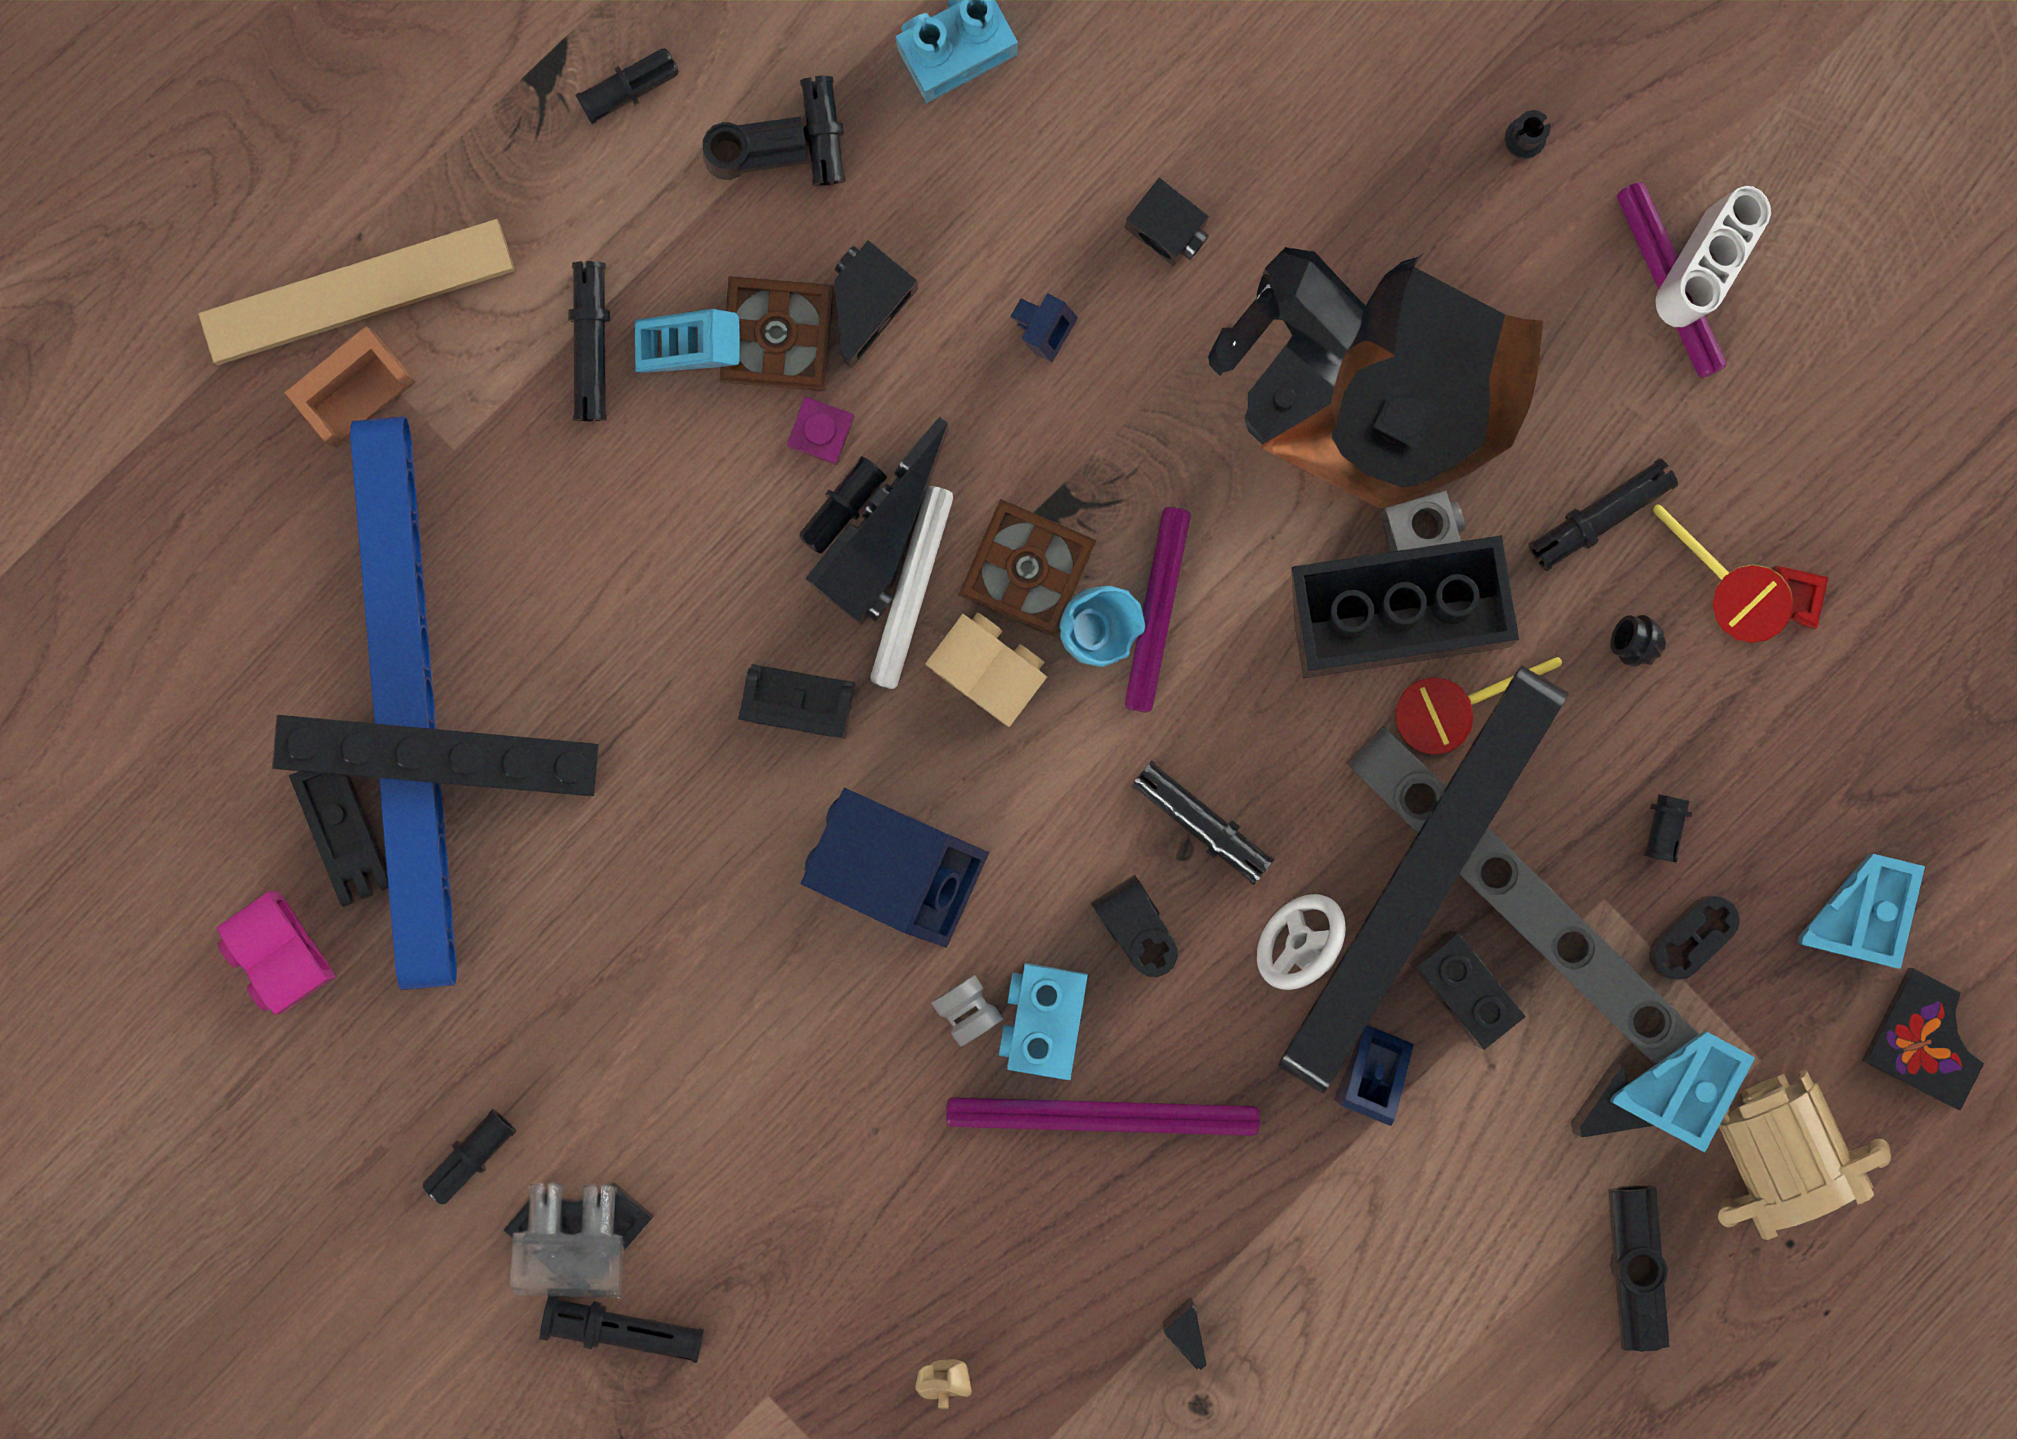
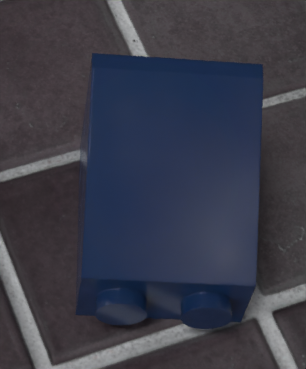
M843 788L840 797L832 803L826 817L827 826L818 846L812 849L806 859L805 874L800 884L900 932L947 948L990 852L868 797Z

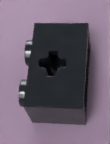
M1450 931L1410 963L1473 1044L1483 1050L1526 1017L1460 933Z

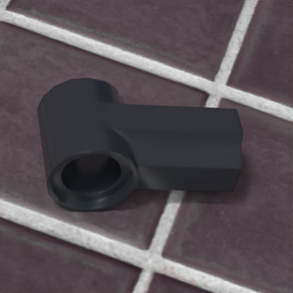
M801 116L743 125L721 122L713 125L703 138L702 149L706 168L713 176L723 180H732L747 172L808 164ZM722 141H732L740 147L741 153L733 161L722 162L713 156L712 150L714 146Z

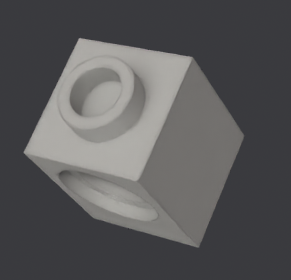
M1447 490L1386 507L1380 512L1391 552L1460 542L1459 532L1465 531V522L1460 505L1457 501H1449ZM1426 512L1436 519L1438 531L1433 539H1423L1415 534L1412 528V519L1415 513Z

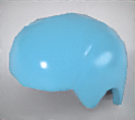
M1113 586L1087 588L1075 595L1067 604L1059 624L1061 629L1060 637L1064 648L1078 662L1097 667H1104L1118 662L1119 659L1128 657L1133 642L1139 635L1144 633L1145 629L1141 604L1128 590Z

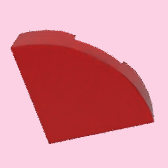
M1781 566L1773 567V571L1780 574L1791 589L1793 608L1790 618L1804 627L1810 629L1818 628L1829 577Z

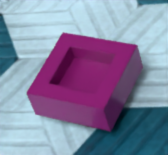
M804 397L787 447L837 465L855 416L847 411Z

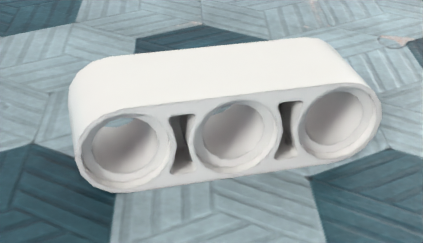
M1753 186L1737 188L1706 210L1658 290L1656 309L1665 323L1673 327H1685L1714 311L1721 304L1769 222L1771 206L1761 190ZM1734 212L1738 215L1740 221L1735 217ZM1709 251L1714 254L1717 263L1712 259ZM1685 291L1690 294L1693 304L1688 300Z

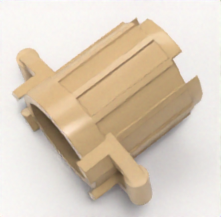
M1805 1070L1798 1072L1800 1076L1798 1078L1799 1084L1789 1086L1785 1075L1782 1074L1744 1089L1740 1092L1744 1105L1732 1112L1728 1109L1719 1128L1749 1192L1734 1199L1726 1198L1722 1200L1718 1212L1719 1222L1725 1227H1734L1738 1222L1753 1218L1761 1238L1769 1240L1778 1237L1776 1230L1797 1226L1837 1210L1856 1199L1858 1205L1869 1201L1874 1196V1193L1872 1191L1873 1185L1867 1172L1877 1167H1885L1890 1163L1891 1152L1889 1144L1883 1139H1874L1869 1145L1849 1151L1818 1083L1812 1082L1809 1073Z

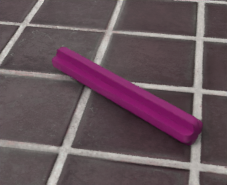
M1638 182L1621 189L1617 194V200L1658 289H1660L1678 259V255L1645 184ZM1685 291L1688 300L1693 304L1690 294ZM1705 316L1685 327H1676L1699 377H1708L1726 367V360Z
M1166 507L1162 512L1143 608L1145 629L1144 633L1137 638L1124 703L1127 709L1147 713L1152 710L1191 518L1190 512L1181 508Z

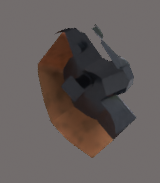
M1285 247L1265 267L1258 286L1257 298L1232 328L1221 329L1208 355L1209 365L1221 376L1224 372L1234 370L1273 320H1283L1292 334V337L1248 392V409L1244 417L1248 432L1262 444V449L1381 509L1408 502L1467 476L1512 447L1529 411L1537 381L1543 320H1530L1505 315L1415 268L1414 266L1423 254L1400 262L1386 273L1365 306L1316 252Z

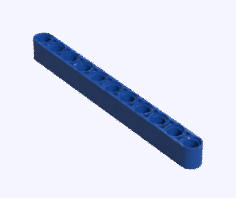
M406 416L352 421L350 440L374 723L437 729L412 438L409 422ZM379 778L395 969L399 988L401 990L454 986L457 979V962L441 784Z

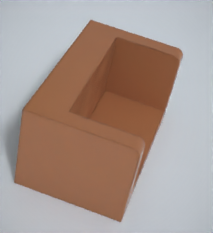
M365 326L284 393L323 441L333 447H337L350 436L352 421L371 419L416 381L378 335Z

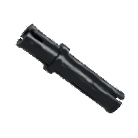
M582 261L572 263L573 309L568 310V321L574 322L573 420L582 422H593V419L597 422L607 421L605 323L610 322V310L605 309L606 263L586 261V265H583Z
M1659 458L1654 461V464L1582 511L1575 508L1566 514L1565 522L1528 544L1533 557L1537 559L1541 556L1542 560L1538 564L1545 571H1549L1552 569V566L1581 547L1591 548L1597 544L1598 536L1670 489L1676 488L1678 481L1674 472L1670 470L1665 474L1664 470L1669 465Z
M1151 760L1131 787L1137 789L1209 847L1206 852L1211 857L1220 856L1246 877L1252 885H1255L1263 872L1265 873L1275 859L1271 856L1269 857L1237 831L1240 826L1233 820L1228 824Z

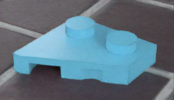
M1867 854L1798 936L1797 944L1901 969L1925 866L1877 854Z
M1703 1031L1614 1093L1610 1102L1705 1152L1755 1057L1709 1032Z

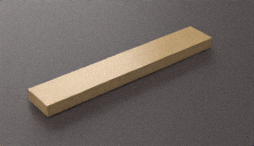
M494 219L198 313L213 363L221 365L514 272L515 268L501 224L498 219Z

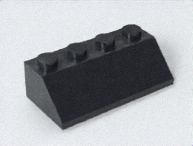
M1502 535L1291 567L1295 631L1303 679L1510 648L1519 640Z

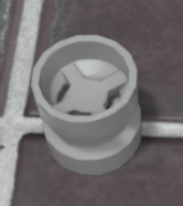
M975 974L931 1002L939 1016L946 1017L953 1026L951 1035L959 1047L974 1040L1003 1020L996 1006L987 1004L982 996L983 986ZM976 1006V1011L961 1019V1015Z

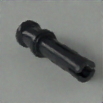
M549 1293L539 1339L548 1341L552 1336L583 1343L584 1348L591 1350L593 1347L598 1348L599 1343L646 1353L691 1360L697 1363L704 1329H694L651 1319L606 1312V1306H603L602 1302L593 1301L589 1306L559 1300L558 1294Z

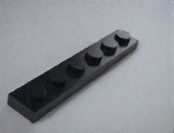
M276 715L271 769L592 797L595 793L599 744Z

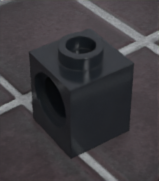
M1159 177L1127 217L1125 229L1171 265L1175 266L1182 255L1191 260L1206 242L1209 235L1203 229L1207 224L1209 216Z

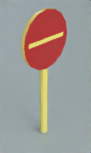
M1656 504L1653 506V513L1722 580L1715 590L1713 608L1715 618L1724 632L1736 640L1755 643L1769 640L1783 630L1791 617L1793 599L1790 587L1780 574L1769 567L1754 564L1738 567L1729 573L1661 505Z
M1555 657L1529 670L1542 675L1560 667L1562 660L1559 657ZM1514 676L1468 696L1460 686L1449 679L1431 677L1418 680L1405 689L1397 702L1395 721L1398 733L1407 745L1420 753L1439 755L1451 752L1463 744L1472 729L1474 718L1472 705L1505 691Z

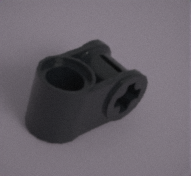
M1136 875L1131 876L1091 902L1115 942H1119L1133 966L1141 974L1148 977H1159L1167 974L1174 967L1178 953L1176 943L1160 919V912ZM1151 938L1155 944L1164 941L1168 945L1169 950L1163 954L1166 962L1163 966L1157 967L1154 962L1144 964L1139 956L1145 952V947L1142 943L1146 939Z

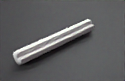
M929 486L925 491L871 672V682L889 689H895L898 686L952 505L953 493L949 490Z

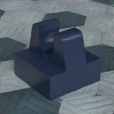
M1048 293L1040 307L1020 299L1010 316L1018 322L1017 325L1025 330L1021 339L1036 355L1051 363L1054 361L1078 319L1064 301Z

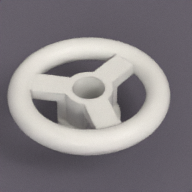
M1309 894L1291 900L1272 916L1260 936L1257 947L1258 969L1268 984L1283 990L1298 989L1311 984L1333 966L1342 948L1346 931L1344 914L1339 905L1327 896ZM1308 910L1322 911L1328 917L1330 930L1314 932L1306 926L1303 912ZM1287 924L1290 934L1286 940V948L1273 964L1272 953L1275 941ZM1294 964L1302 969L1299 972L1287 974Z

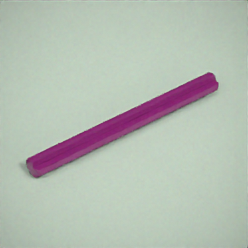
M956 1097L948 1099L946 1104V1122L950 1127L1254 1136L1258 1134L1260 1126V1113L1258 1108L1254 1106Z

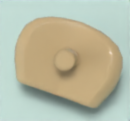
M956 1359L938 1360L930 1365L923 1366L918 1372L915 1386L916 1391L925 1399L939 1398V1409H949V1396L969 1397L972 1393L968 1367L963 1361Z

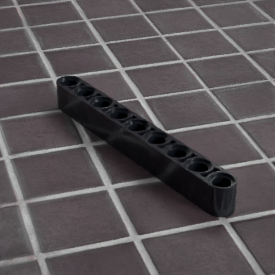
M1523 665L1520 666L1282 1056L1278 1067L1324 1094L1549 729L1569 692Z

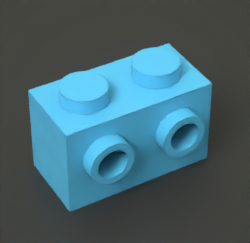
M1024 963L1023 974L1012 972L1007 1004L1017 1005L1014 1026H1003L999 1056L1009 1057L1007 1070L1065 1080L1071 1079L1087 973Z

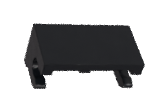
M751 664V668H748L738 719L745 722L845 739L855 682Z

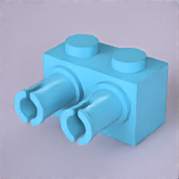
M949 0L947 2L948 9L930 17L928 13H923L902 25V33L895 36L897 49L926 103L1018 55V42L995 0Z

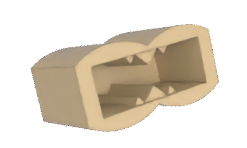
M977 612L972 620L962 614L925 663V666L1009 728L1047 678L1045 674L1039 671L1045 662L1021 644L1014 651L997 639L1002 630Z

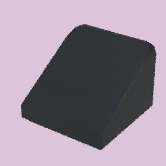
M1189 1298L1162 1322L1164 1334L1196 1369L1202 1370L1207 1364L1193 1299Z

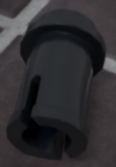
M1531 110L1511 122L1504 137L1509 152L1522 159L1533 158L1538 155L1544 148L1546 138L1550 133V123L1543 124L1547 120V116L1540 111ZM1522 130L1528 131L1533 137H1529L1526 134L1520 136V132Z
M1658 794L1656 804L1651 803L1650 809H1655L1644 856L1677 863L1686 816H1692V812H1688L1690 801Z

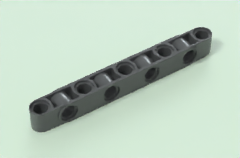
M1384 726L1346 762L1417 833H1419L1446 788ZM1417 783L1429 785L1434 795L1431 806L1422 812L1411 811L1405 804L1406 791ZM1487 828L1460 872V875L1655 1065L1699 1035L1664 998L1503 841ZM1494 857L1505 859L1509 867V873L1505 881L1498 885L1484 883L1481 878L1483 864ZM1568 932H1578L1584 939V948L1580 955L1571 959L1559 956L1557 944L1561 936ZM1647 1006L1656 1007L1660 1015L1656 1028L1649 1032H1638L1635 1030L1633 1021L1637 1011Z

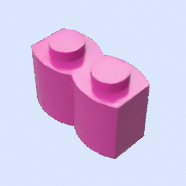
M268 891L216 927L222 938L217 943L220 952L234 968L241 966L246 971L251 981L247 985L248 993L255 1004L263 1011L270 1009L274 1015L284 1014L336 978L329 963L316 944L307 935L297 915L278 891Z

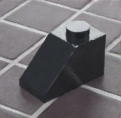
M869 240L860 250L855 246L851 247L835 267V271L839 273L835 279L841 355L844 362L851 368L854 367L918 290L917 280Z

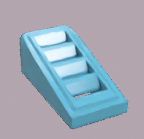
M707 309L635 320V372L647 373L716 368L738 365L740 362L739 316L734 312ZM697 327H698V353H697V339H696V328H697ZM677 329H678V355H677ZM659 330H661L662 357L658 358Z

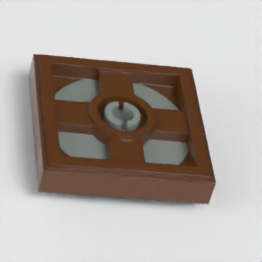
M729 276L726 311L734 312L739 316L740 362L738 365L721 367L720 382L825 391L834 293L833 285Z
M1000 499L958 596L1055 638L1062 614L1075 592L1096 540Z

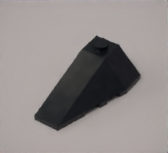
M940 417L901 461L894 472L897 478L891 485L888 483L884 484L870 498L868 505L861 514L864 520L857 527L849 523L806 577V580L815 590L860 625L863 624L867 617L877 621L894 599V596L888 590L894 584L918 517L925 491L929 486L948 432V423Z

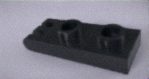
M300 771L289 775L342 907L354 903L348 882L354 881L362 899L373 895V889L367 876L370 873L374 874L376 882L382 891L389 889L387 867L351 777Z

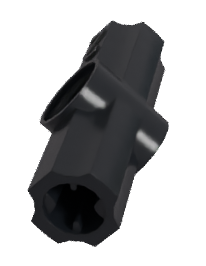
M1640 1185L1619 1186L1608 1189L1613 1243L1610 1267L1616 1279L1621 1348L1625 1351L1644 1352L1670 1347L1664 1285L1667 1279L1668 1268L1665 1259L1662 1257L1657 1189L1655 1186ZM1647 1255L1650 1261L1648 1274L1643 1279L1637 1281L1630 1280L1627 1274L1629 1262L1635 1256Z

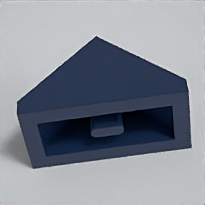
M1366 1025L1357 1041L1334 1100L1343 1107L1392 1126L1396 1117L1414 1044Z

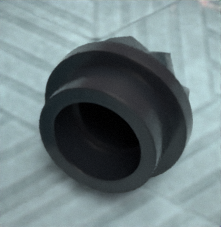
M1628 615L1623 617L1615 626L1610 645L1612 652L1618 655L1624 664L1636 667L1641 664L1652 665L1656 658L1661 657L1666 641L1664 631L1654 619L1646 615H1639L1637 617Z

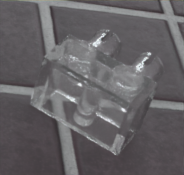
M543 1183L530 1184L528 1231L513 1233L510 1288L515 1295L622 1298L625 1244L622 1236L613 1234L617 1187L602 1185L601 1205L597 1207V1185L583 1186L581 1233L571 1235L560 1232L564 1186L548 1183L547 1204L544 1206L545 1187H543Z

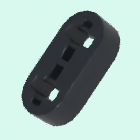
M1718 896L1701 897L1692 903L1651 945L1649 956L1655 971L1663 977L1676 980L1686 979L1697 972L1738 930L1740 919L1734 904L1728 899ZM1706 907L1710 910L1722 908L1724 914L1721 916L1720 921L1724 925L1723 929L1718 931L1717 929L1710 928L1699 937L1696 931L1707 920L1702 913ZM1690 939L1693 943L1682 954L1683 959L1686 961L1684 967L1673 964L1666 967L1664 962L1669 955L1664 948L1667 944L1679 947Z

